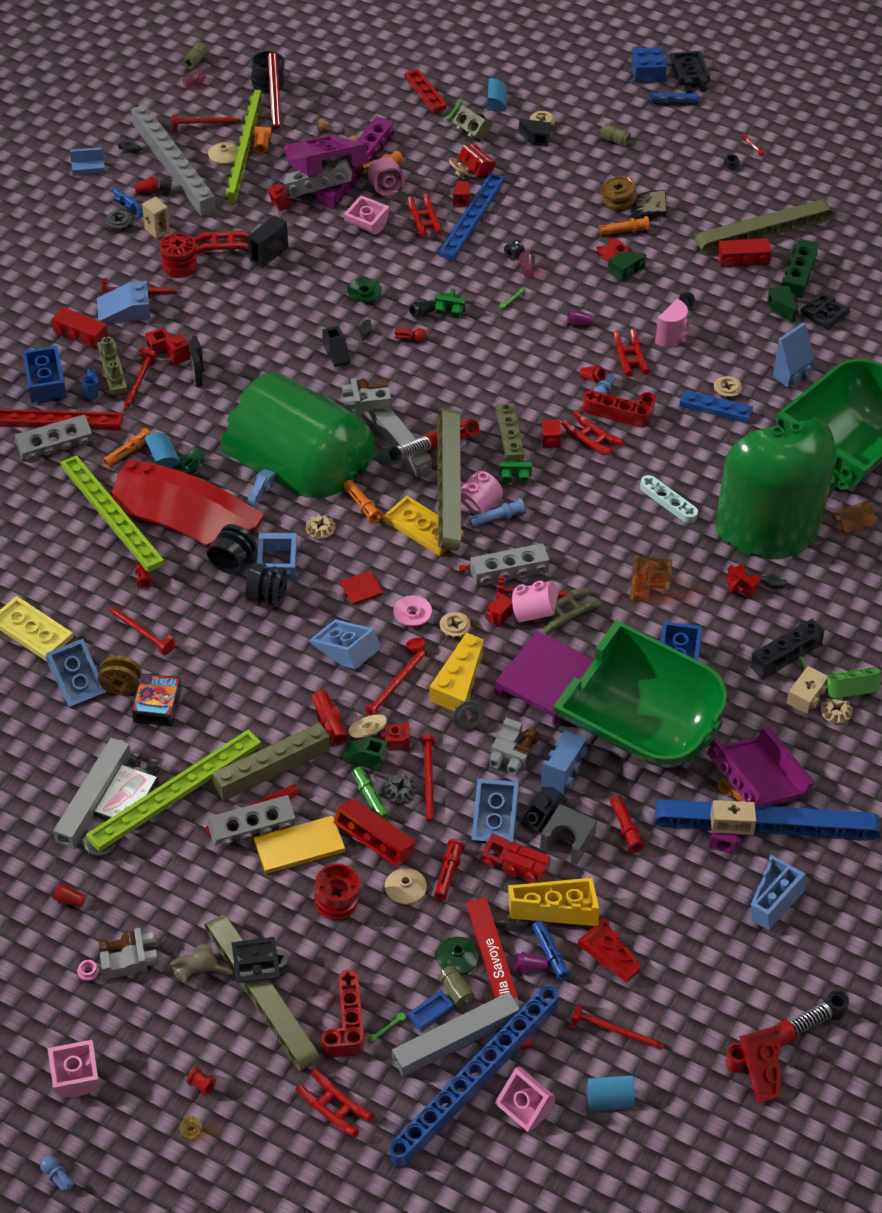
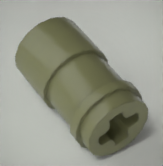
M197 43L185 55L183 59L184 66L190 70L196 68L198 63L208 55L207 46L203 43Z
M607 123L600 129L601 139L625 147L629 144L631 133L618 129Z
M448 966L439 973L441 984L445 986L457 1007L468 1005L474 999V992L468 983L464 981L455 966Z

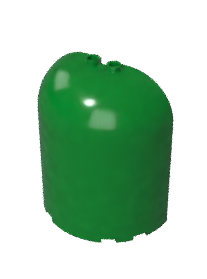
M851 359L839 363L777 413L776 426H780L784 430L790 428V423L804 420L820 421L830 428L836 445V459L830 488L849 489L858 484L882 463V364L867 359Z
M279 372L261 375L244 390L238 398L240 403L236 410L232 409L226 422L229 425L227 431L223 432L221 440V452L257 472H261L263 469L276 472V483L298 495L309 498L329 497L344 490V483L347 480L355 481L358 476L357 471L362 472L368 468L374 459L376 451L371 429L360 416Z
M816 420L790 423V428L787 430L780 426L768 427L746 435L730 449L725 459L715 522V530L727 544L731 543L738 548V551L747 555L756 554L761 555L764 559H780L805 551L812 542L816 541L823 523L836 459V445L830 428L825 423Z
M615 620L596 646L593 663L580 680L575 677L553 706L554 713L560 718L648 764L662 768H673L690 762L705 747L709 746L714 733L718 732L722 726L723 721H721L726 705L727 692L722 678L711 667Z

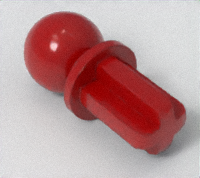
M411 328L395 329L396 339H409L411 341V338H414L415 341L422 342L427 336L426 331L422 328H418L415 331H411Z

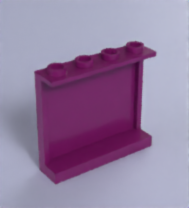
M537 631L495 681L494 694L502 697L507 692L552 716V724L555 725L562 718L554 713L553 706L575 677L580 680L594 660Z
M769 727L762 728L758 737L721 745L715 738L707 751V755L744 801L754 802L755 810L808 797L815 784L814 780Z

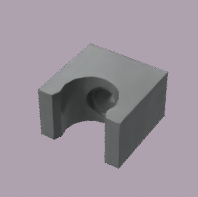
M559 804L541 833L540 849L548 851L551 844L557 840L569 841L572 843L571 863L578 865L595 836L597 820Z

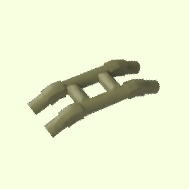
M587 588L574 589L569 594L557 599L554 613L557 617L550 621L542 631L548 635L563 623L581 613L599 608L601 603L599 600L586 601L579 605L575 599L589 595V590ZM568 603L573 610L564 613L559 607ZM541 618L533 619V621L536 623V622H538Z

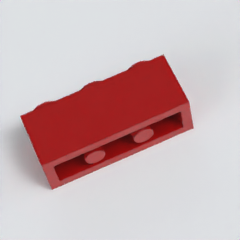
M768 238L719 241L717 255L720 267L770 264L772 250Z
M62 307L51 319L53 332L95 349L98 348L97 343L101 342L103 337H108L106 323Z

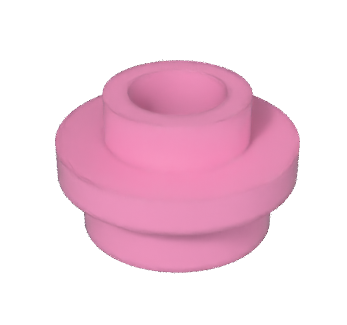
M92 960L81 962L77 969L79 978L83 981H92L99 975L97 963Z

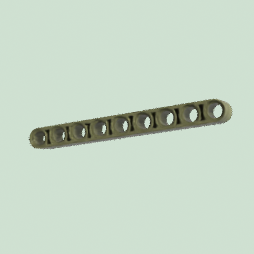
M818 200L700 232L695 237V242L702 252L707 254L718 250L719 241L762 239L828 221L834 213L825 200Z
M441 408L437 420L438 547L458 551L461 544L460 412Z
M223 914L205 923L204 926L210 939L235 975L231 942L243 940L227 916ZM269 979L240 983L299 1071L320 1060L317 1050Z

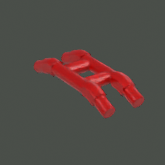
M423 195L426 210L417 211L414 197L409 196L407 198L409 210L419 235L426 238L428 233L425 228L433 227L438 235H442L444 230L438 222L430 195ZM429 216L431 220L421 222L420 217Z
M242 230L203 232L193 237L195 243L211 240V243H204L196 247V254L225 249L249 251V246L246 242H235V238L248 240L250 233ZM228 238V243H218V239Z
M637 329L630 330L632 346L623 347L620 331H614V344L624 374L627 377H631L633 372L630 366L639 365L641 372L644 375H648L650 370L640 347ZM635 353L637 358L627 359L625 354Z
M575 410L572 415L584 427L580 432L566 419L560 423L570 436L577 438L599 454L611 456L614 452L612 448L601 445L604 440L613 445L623 446L625 444L624 439L609 434L594 425L578 410ZM591 431L599 435L594 440L586 436Z
M317 1068L310 1075L326 1091L319 1100L302 1083L295 1089L310 1107H313L327 1118L341 1132L354 1138L358 1136L359 1130L343 1119L350 1111L368 1122H372L374 1119L373 1113L367 1111L366 1108L354 1102L339 1090ZM334 1097L343 1104L336 1113L326 1107Z

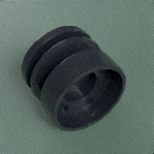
M261 51L252 57L251 84L255 89L270 92L269 53L277 54L279 89L283 87L285 61L283 56L277 52Z
M227 524L208 548L207 557L210 563L221 572L235 575L240 573L247 560L257 548L256 541L243 527Z
M254 562L247 577L246 601L260 604L265 596V604L267 606L273 603L274 607L279 608L287 590V569L281 567L278 570V567L273 566L268 574L267 565Z

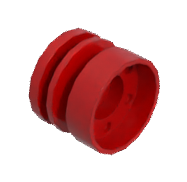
M174 233L163 238L160 243L164 273L173 278H185L192 275L197 270L196 243L194 239L184 233Z
M335 863L327 865L319 871L315 883L314 906L320 915L330 920H343L349 918L355 912L358 906L360 878L357 872L350 866Z

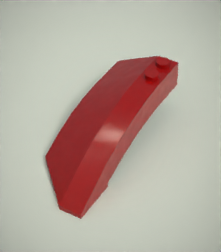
M128 459L120 469L110 495L127 516L172 529L206 545V548L210 547L225 525L235 524L251 532L257 529L265 517L263 513L211 483L172 468Z

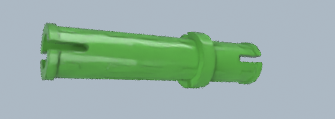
M363 767L355 768L352 775L358 783L359 791L364 794L374 813L387 820L390 814L376 792L373 781L368 778Z

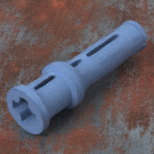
M519 498L516 502L510 504L503 503L497 509L469 516V521L472 528L498 519H511V516L524 515L526 514L523 500Z

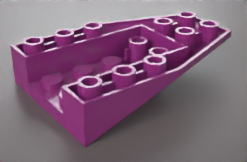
M333 135L284 145L288 164L308 177H316L317 174L323 173L322 161H329L333 157L339 159L347 157L349 164L353 167H361L362 164L368 163L365 143Z

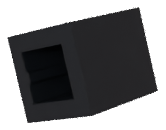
M519 119V134L531 145L548 147L551 122Z
M339 325L322 329L323 346L333 366L338 367L350 364L351 360L345 336Z
M542 787L521 821L537 833L548 824L559 804L565 805L568 798L554 787Z

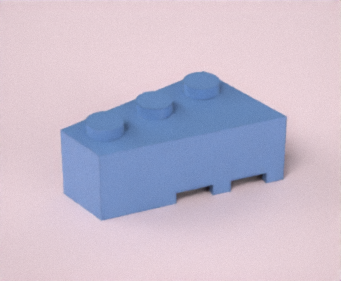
M564 730L556 742L555 750H551L549 756H551L550 760H544L542 763L541 787H554L563 795L567 788H571L574 779L573 775L579 772L580 761L582 758L585 759L589 748L586 747L587 738Z
M770 855L768 866L764 870L762 881L758 885L751 903V921L770 930L806 890V874Z

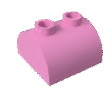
M360 196L344 213V221L371 234H378L387 222L389 206Z
M676 299L658 317L656 344L663 347H674L686 341L688 333L685 330L688 328L690 320L687 319V306L682 301Z
M477 471L461 486V507L475 515L489 511L503 497L500 483L495 477L485 471Z
M537 581L530 586L522 584L513 590L512 604L518 623L554 615L559 590L553 581L544 583L543 581Z
M93 1040L48 1048L53 1090L57 1095L78 1097L88 1094L97 1088L99 1079Z
M516 1067L495 1104L529 1132L545 1119L555 1103L556 1096L522 1067Z

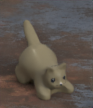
M201 944L194 948L192 956H182L170 963L174 976L183 981L185 985L188 983V978L194 973L214 971L230 975L234 974V971L229 967L218 965L217 959L212 952V947L207 944Z

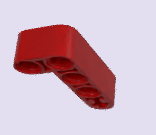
M589 390L584 393L582 409L587 414L644 428L649 425L653 416L656 397L653 393L644 392L640 395L638 402Z
M347 969L339 974L342 1028L328 1029L322 1034V1051L327 1057L359 1055L364 1049L359 983L357 973L353 970ZM347 984L351 985V989H347ZM351 1040H357V1042H355V1043H351V1042H349V1041H351ZM329 1042H335V1044H333V1045H329V1044H327V1043H329Z

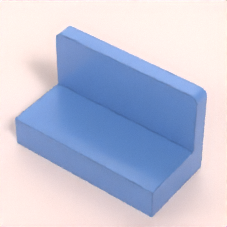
M102 147L70 150L72 175L105 173Z

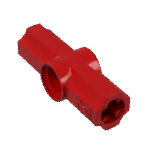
M322 689L315 691L311 695V700L317 711L318 722L329 735L331 744L336 746L343 744L347 740V733L341 723L339 709L337 706L334 707L327 691Z

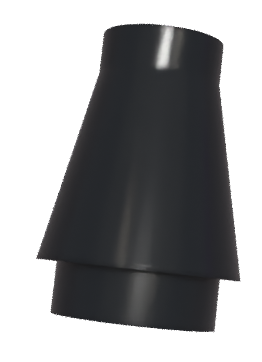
M433 300L417 301L409 306V312L413 318H420L435 310Z

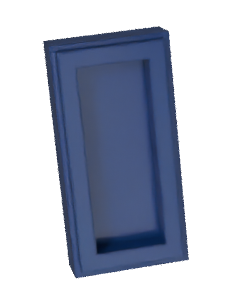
M441 990L407 1013V1018L421 1033L453 1011L455 1004Z

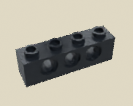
M813 619L808 620L753 652L750 668L762 680L798 660L800 656L803 657L822 646L825 630Z

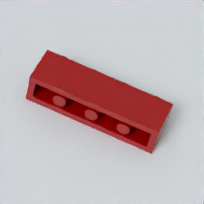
M352 798L338 807L333 823L395 867L412 858L416 841L362 803Z

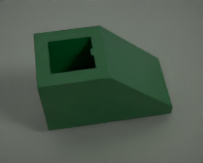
M619 252L608 259L607 272L620 282H623L646 267L647 255L645 253Z
M770 287L767 301L771 312L791 322H795L796 315L799 313L798 304H795L794 293H791L790 287Z
M368 736L351 742L343 760L382 771L388 757V741Z

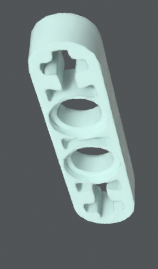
M650 475L642 477L640 489L683 522L693 523L697 520L698 509L655 477ZM664 492L667 495L659 496L657 493ZM678 502L680 505L673 506L671 503Z

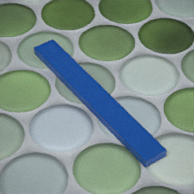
M494 173L488 175L440 249L439 257L452 261L456 259L504 184V176Z

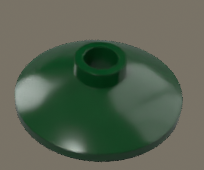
M358 278L348 285V295L358 302H371L377 299L382 292L380 283L372 278Z
M195 449L190 451L180 459L181 463L176 465L174 469L186 474L195 473L204 459L203 450Z
M451 937L439 945L437 949V962L442 969L451 965L455 966L459 970L460 975L469 973L477 966L479 950L476 944L468 938Z

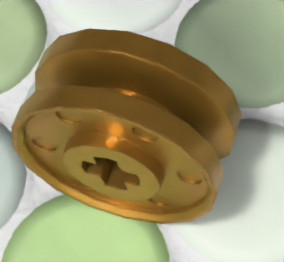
M616 176L608 179L602 185L603 203L610 209H625L633 205L637 200L635 182L629 177Z
M115 655L107 657L100 665V672L97 678L98 684L107 692L116 695L132 694L138 688L142 673L141 667L136 661L125 656Z

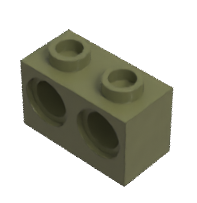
M463 105L452 121L457 125L456 128L463 133L466 130L469 132L467 134L474 140L478 138L481 141L492 126L491 123Z

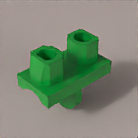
M451 288L450 293L444 292V295L435 294L437 314H445L446 308L452 309V316L461 317L462 312L466 311V299L461 298L459 294H455L454 288Z
M524 460L499 462V476H501L503 483L512 482V476L519 477V482L521 483L529 482V478L532 475V462H524Z

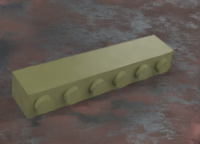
M317 723L213 772L214 788L221 799L226 801L330 751L329 735L322 725Z

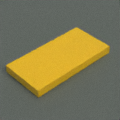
M405 496L383 515V521L439 557L448 550L438 547V514L411 497ZM461 530V537H462V536L464 535V531H463V530Z
M333 815L253 837L265 874L344 853L345 847L338 828L333 823Z

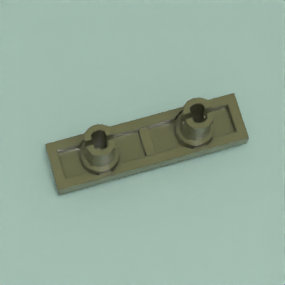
M108 336V341H106V338L103 337L101 342L97 343L110 396L127 393V385L115 340Z
M514 403L496 404V413L506 461L524 459V450Z

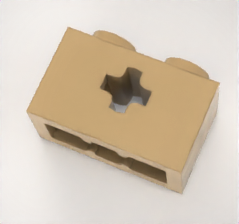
M157 197L142 203L145 230L156 239L170 233L168 207Z
M807 666L789 690L787 704L808 714L811 708L815 709L819 703V697L821 695L824 696L827 692V675Z
M713 800L710 813L712 833L754 834L756 825L754 802Z

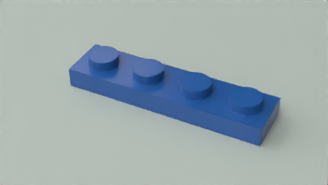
M684 390L679 405L680 407L744 423L749 422L753 411V406L689 390Z

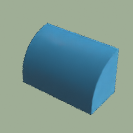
M489 78L487 111H506V85L498 79Z
M153 433L145 436L157 465L172 468L181 463L170 438L166 434Z
M633 1076L588 1078L586 1093L589 1112L634 1109Z

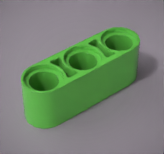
M863 668L831 673L827 676V696L842 698L880 691L881 670L877 668Z

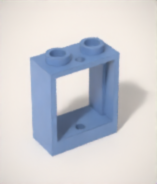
M259 533L257 563L263 564L264 551H291L290 564L265 565L268 566V574L273 566L278 567V570L282 567L287 569V580H296L297 533Z

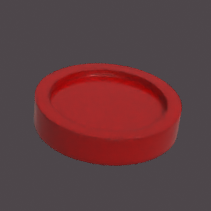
M422 638L410 639L406 643V648L411 652L420 651L426 645L425 640Z

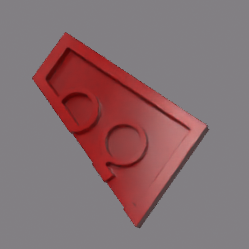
M605 917L599 922V926H594L578 940L577 945L627 983L640 972L641 965L628 947H624L619 940L620 936L616 931L613 932L609 926L610 922Z
M782 1025L771 1026L739 1036L757 1103L780 1097L781 1069L779 1068V1054H781V1045H779V1033H781Z

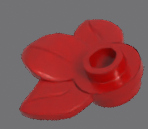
M611 237L608 239L607 246L596 247L597 252L603 255L602 259L606 261L619 252H629L626 245L620 240Z

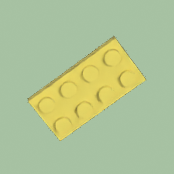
M18 596L14 597L0 609V631L45 661L46 653L63 647L73 638L71 631Z

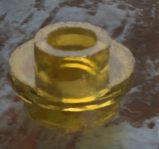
M192 1116L183 1119L179 1126L180 1134L186 1139L197 1138L202 1132L200 1120ZM189 1127H194V1128H195V1129L192 1130V1131H187V1129H188Z

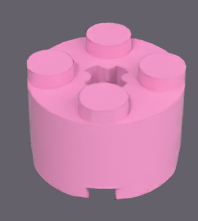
M380 158L370 163L368 179L378 193L383 196H391L396 194L400 187H403L405 183L404 173L393 158Z

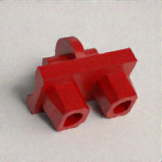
M742 564L736 567L730 565L727 568L728 575L726 576L727 584L730 585L729 592L735 594L738 591L753 598L756 589L760 585L761 578L756 574L748 577L747 569Z

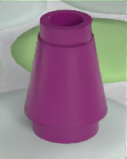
M576 309L569 310L567 324H571V326L592 325L593 315Z
M522 951L521 953H516L514 968L516 971H520V973L546 971L547 958Z

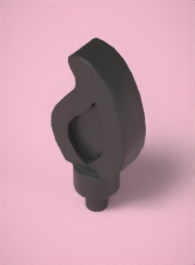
M131 141L118 144V149H123L129 153L144 149Z
M371 319L364 320L359 327L362 340H365L372 333Z
M774 574L762 575L760 577V583H765L769 588H784L787 580H781Z
M500 918V920H495V924H500V927L512 930L528 929L529 921Z

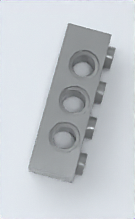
M347 157L322 164L323 173L317 174L316 177H308L300 171L286 174L284 187L289 193V198L351 181L352 168Z
M85 414L15 434V443L22 461L33 460L40 455H51L57 450H68L74 445H85L92 441V432ZM74 432L76 435L69 436L67 433ZM56 437L58 440L51 441L50 438ZM34 442H39L41 445L34 446L32 444Z
M543 543L471 557L470 571L476 587L497 583L499 576H503L505 582L507 580L549 572V557Z
M286 795L210 816L207 825L214 846L218 844L226 846L236 839L244 841L252 838L254 834L260 833V835L272 832V829L275 828L280 830L289 828L295 820V815L289 796ZM273 813L276 816V820H269L266 814ZM247 819H254L257 825H249ZM234 824L237 827V831L228 830L227 825Z

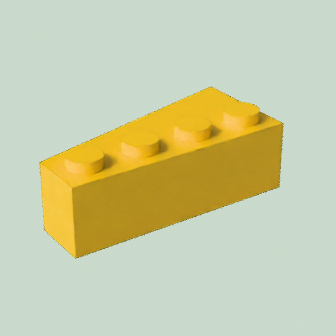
M466 632L430 685L429 701L454 712L455 706L461 705L462 701H469L483 656L484 639Z
M592 878L508 885V906L511 919L599 926V905Z

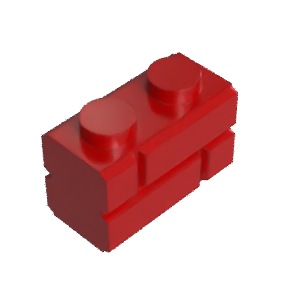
M464 145L458 157L477 176H488L493 172L496 161L481 150L478 145Z
M511 842L502 861V870L509 876L524 878L528 883H541L550 867L551 856Z

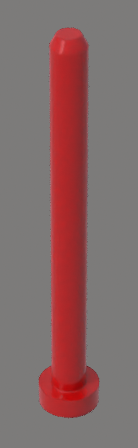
M423 650L416 653L373 704H368L365 707V711L369 716L379 714L378 709L425 656Z
M424 735L421 737V745L424 746L426 819L431 822L434 819L432 746L435 744V737Z

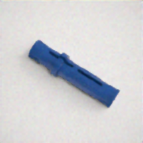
M651 92V102L698 104L699 93Z
M544 921L534 923L532 929L547 956V963L552 966L558 980L566 979L569 977L570 972L563 961V954L558 951Z

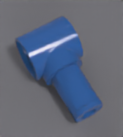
M87 369L86 377L82 379L83 397L90 400L96 399L99 396L97 371L95 369H92V372H90V369Z

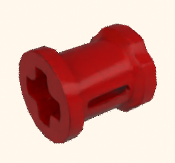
M195 1067L188 1075L186 1082L187 1085H193L201 1091L202 1095L207 1096L215 1087L216 1078L208 1077L201 1072V1068Z

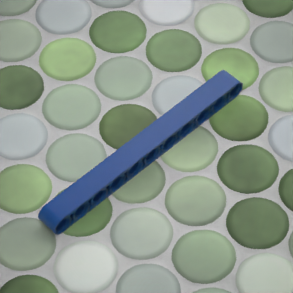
M659 800L655 804V823L661 827L712 830L710 813L713 802ZM768 806L755 810L756 825L754 833L874 840L880 837L879 815L872 812Z
M547 985L542 987L391 1142L389 1151L390 1159L394 1166L405 1167L551 1017L559 1005V993L554 986ZM546 998H552L553 1000L547 1001V1000H545V999H546ZM531 1013H538V1015L533 1016ZM521 1027L524 1028V1030L519 1031L516 1030V1028ZM504 1042L509 1043V1045L503 1046L501 1044ZM490 1057L495 1058V1060L488 1061L486 1059ZM473 1073H480L481 1075H479V1076H473V1075H471V1074H473ZM458 1088H464V1089H466V1090L463 1091V1092H458V1091H457ZM447 1103V1104H450L451 1106H449V1107H442L441 1105ZM429 1119L436 1120L434 1123L426 1122ZM413 1135L420 1136L418 1139L410 1138ZM397 1151L405 1152L403 1155L395 1154Z

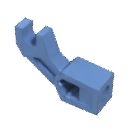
M263 469L257 474L254 487L247 500L248 505L254 509L255 506H259L263 491H268L274 485L276 472Z

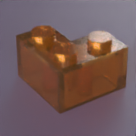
M634 556L630 599L649 601L650 587L669 589L672 560Z

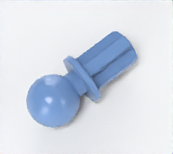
M608 374L603 381L598 383V386L593 391L609 393L616 378L612 374Z
M50 1155L45 1156L41 1160L40 1168L42 1172L49 1174L48 1179L54 1181L61 1191H69L73 1186V1182L65 1173V1168L59 1166L58 1160Z

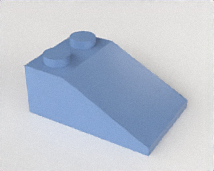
M147 281L129 282L98 297V320L103 323L151 319Z
M804 322L780 337L778 341L773 377L786 387L796 384L813 370L814 357L807 327Z
M336 619L309 640L310 644L341 666L352 669L361 667L367 659L373 657L381 649L375 629Z
M84 639L46 653L45 659L69 707L106 693V690L98 684V672Z
M489 779L477 780L472 840L487 842L490 834L494 833L513 842L519 803V782Z

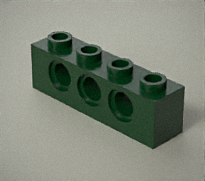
M799 239L798 245H794L793 255L790 256L788 264L790 266L786 267V277H783L781 286H789L791 293H794V296L797 298H803L818 254L819 243Z

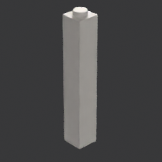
M384 408L364 412L390 446H399L416 440L392 409L388 412H384ZM426 451L402 459L416 478L432 472V458Z
M110 738L53 830L56 843L73 849L76 847L94 817L96 806L121 764L126 765L131 753L128 743L123 740Z
M507 992L392 1049L393 1061L402 1077L503 1028L521 1010V1005L516 997L513 998L510 992Z

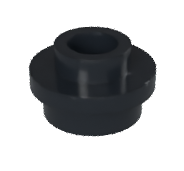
M730 154L726 156L723 164L729 169H735L739 166L740 161L738 156Z
M167 177L161 180L160 190H162L163 194L170 193L172 181Z
M683 292L679 296V300L687 306V309L694 306L695 296L692 293Z

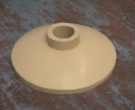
M228 142L217 143L209 149V159L217 164H231L234 162L235 156H237V146Z
M457 158L449 159L458 176L477 177L461 160Z
M379 714L366 716L350 726L349 734L354 738L375 737L386 726L387 719L384 715Z
M409 868L395 870L385 881L386 895L390 900L400 905L417 903L424 897L427 889L426 880L423 875Z

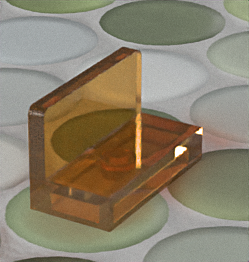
M861 502L831 512L833 520H840L843 533H849L877 523L872 502Z

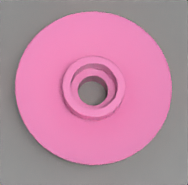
M410 595L399 599L395 603L393 613L396 620L401 624L419 626L430 619L432 608L426 599Z

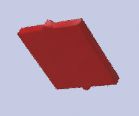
M371 571L340 581L344 595L349 598L352 605L383 595V591L378 585V580H375Z

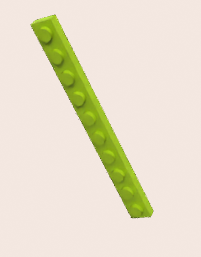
M255 90L254 95L250 97L251 106H248V116H245V126L242 127L243 136H240V146H237V156L234 158L235 167L231 169L232 177H229V188H226V198L229 200V205H236L262 104L261 90Z
M76 455L61 461V468L144 569L150 572L164 566V559L80 458Z
M249 729L87 833L86 839L98 852L102 851L211 780L213 772L243 759L260 748L261 741Z

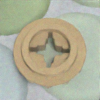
M538 111L530 116V120L551 122V126H554L555 117L549 112Z
M731 376L720 377L714 382V392L718 393V396L723 395L725 399L726 397L733 399L734 396H739L742 391L741 382Z
M318 514L317 517L311 516L310 520L306 521V532L313 538L324 539L331 536L335 531V522H333L332 517L328 518L326 514L324 516ZM323 523L324 526H321V527H319V529H318L317 525H320V524Z
M459 612L448 613L440 620L441 632H444L445 636H452V638L455 636L461 638L463 634L468 633L471 625L469 618ZM452 622L458 626V629L452 626Z
M843 697L840 699L826 698L822 702L821 714L829 722L844 723L852 716L853 707L850 706L849 701H844ZM834 707H836V708L841 707L840 711H839V710H833Z

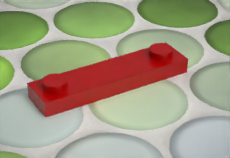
M419 69L405 73L407 82L432 113L447 109L446 102Z

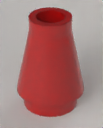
M149 177L134 184L136 194L156 193L159 190L156 177Z
M600 365L582 367L579 375L581 378L599 383L605 379L606 371Z
M65 883L63 885L58 884L53 895V900L57 901V904L79 907L83 906L86 895Z

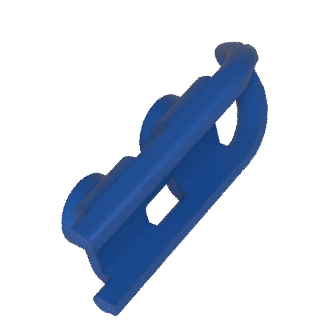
M113 188L115 195L113 199L120 205L124 203L125 208L130 212L136 211L137 218L140 219L143 216V209L139 203L118 188Z

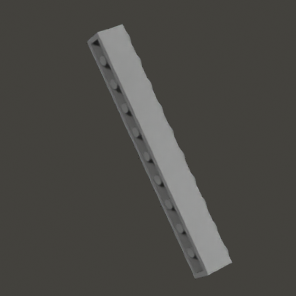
M147 105L132 108L131 113L134 127L199 215L204 216L216 212L215 196Z

